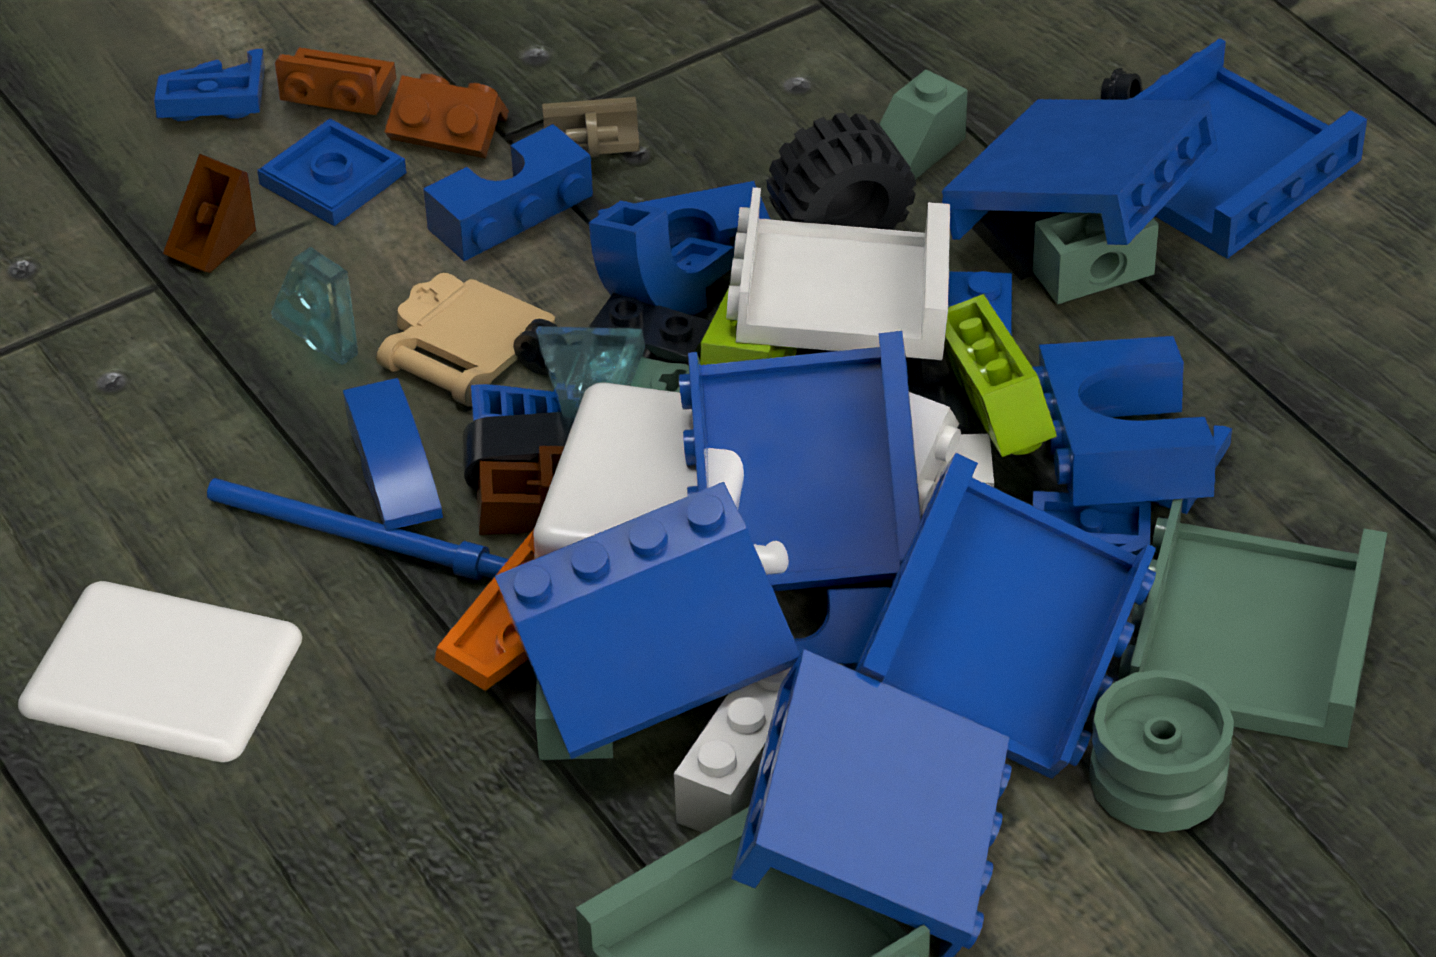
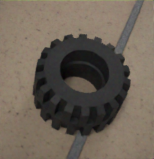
M836 113L831 120H826L825 117L814 120L812 127L806 130L802 127L795 132L794 136L796 138L791 143L785 142L778 150L781 157L773 160L769 172L772 177L767 179V190L770 193V202L782 221L896 230L894 227L898 223L904 222L909 214L906 207L914 203L916 193L912 188L916 185V180L911 172V167L880 124L873 119L869 121L862 114L855 113L849 118L846 113Z

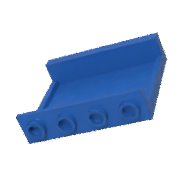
M1219 38L1202 51L1194 53L1189 60L1167 75L1159 77L1154 84L1127 100H1209L1218 150L1155 217L1228 259L1362 160L1367 119L1350 110L1330 125L1323 123L1224 68L1226 41Z
M1037 99L942 190V204H950L952 240H960L989 210L1101 213L1107 245H1128L1218 150L1209 100Z
M902 331L878 333L880 347L708 365L700 364L697 352L688 353L690 374L679 375V386L683 410L692 409L694 429L683 430V442L687 466L696 465L698 485L688 486L687 496L709 488L708 448L730 450L739 456L743 464L744 480L738 511L752 542L756 545L766 546L772 541H779L784 545L788 554L789 564L784 573L767 574L774 592L895 580L921 520L906 353Z
M955 453L940 474L855 671L1010 737L1006 758L1053 779L1068 764L1076 766L1087 748L1091 732L1083 729L1090 710L1096 711L1098 700L1113 683V678L1105 675L1112 656L1120 658L1132 637L1135 625L1127 622L1133 604L1141 605L1153 585L1156 572L1148 569L1156 548L1147 544L1136 556L973 478L972 476L978 463Z
M804 649L779 687L731 879L755 889L771 867L914 928L924 924L930 930L931 935L941 938L938 957H954L962 947L970 949L976 942L984 921V913L978 911L977 907L979 898L986 890L993 872V862L987 860L989 847L998 835L1003 818L1002 813L996 811L997 801L1005 791L1011 775V766L1005 763L1010 737Z

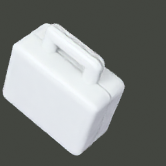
M597 383L585 391L534 528L535 559L687 497V487L698 485L696 465L687 466L683 442V430L694 429L692 409L683 410L680 393L612 383ZM708 448L709 487L724 482L738 509L744 480L742 461L733 451ZM772 541L766 546L754 544L766 574L784 573L786 571L789 559L787 551L781 542Z
M106 581L95 582L83 591L20 695L18 709L23 716L30 719L210 761L228 762L240 756L244 751L302 642V633L295 624L288 621Z

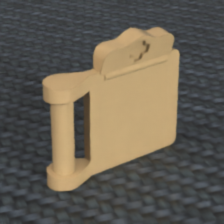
M440 273L429 282L413 286L409 298L400 304L397 312V326L404 332L390 335L383 341L377 352V364L392 372L403 369L452 392V398L455 401L470 407L472 406L471 385H490L492 380L518 359L513 345L514 340L520 333L524 332L534 319L541 318L555 324V316L477 280L469 279L463 283L449 273ZM417 346L467 370L462 373L415 351V348Z

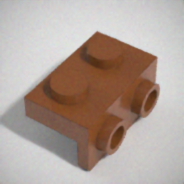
M299 47L294 56L280 54L275 61L280 100L370 115H377L396 80L395 62Z
M421 74L420 78L402 75L384 132L390 140L486 159L497 120L506 121L509 110L501 100L498 92L483 84L469 83L468 87L465 88L450 85L446 79L433 74Z

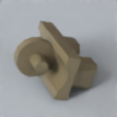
M636 97L542 104L544 128L554 124L588 152L591 158H599V154L640 151Z

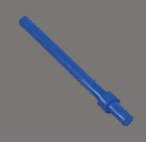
M217 478L211 480L207 490L208 500L453 568L455 575L476 581L481 580L483 576L493 579L509 560L490 554L488 547L463 541L460 545L399 528L386 531L384 524Z

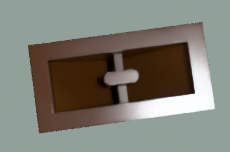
M199 154L163 254L211 273L256 231L248 172Z

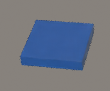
M331 118L257 170L261 186L333 226L337 225L407 173L405 158Z

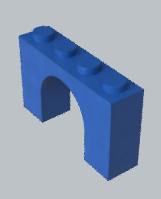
M1174 336L1039 345V366H1033V369L1038 375L1057 437L1046 441L1049 456L1054 455L1057 484L1067 485L1073 506L1214 497L1216 444L1205 417L1145 421L1113 418L1182 412L1183 359Z

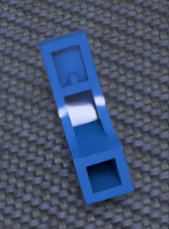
M620 200L589 222L595 267L603 286L610 295L616 293L654 306L659 305L689 315H695L707 308L706 288L713 285L717 279L732 269L734 258L733 246L688 237L671 249L667 210Z

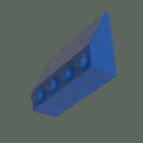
M724 482L495 575L508 614L571 759L789 669L801 655L745 523Z

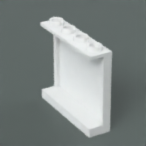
M753 187L750 208L740 207L731 283L728 292L726 320H737L736 342L843 351L880 347L878 333L902 331L906 357L943 359L948 314L950 204L928 202L925 233L759 219L761 188Z

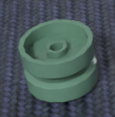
M1162 669L1136 672L1113 683L1098 700L1093 722V749L1090 759L1089 780L1095 799L1112 817L1137 829L1160 833L1189 829L1210 818L1224 801L1228 778L1234 720L1227 701L1211 685L1187 673Z

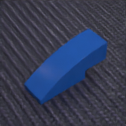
M398 378L342 390L348 426L360 454L363 475L386 531L443 518L441 504L428 460Z

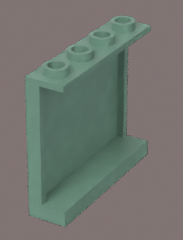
M1173 499L1168 519L1157 518L1152 546L1156 548L1155 552L1159 553L1158 560L1152 559L1148 569L1156 572V576L1148 593L1147 602H1143L1141 605L1135 603L1131 621L1135 625L1132 637L1138 638L1136 646L1128 644L1122 654L1119 680L1136 672L1159 669L1187 673L1211 685L1227 701L1234 720V727L1347 748L1388 532L1364 528L1359 554L1180 523L1183 499Z
M749 807L576 907L579 948L587 957H929L930 930L924 924L907 934L891 917L771 867L755 889L731 879Z

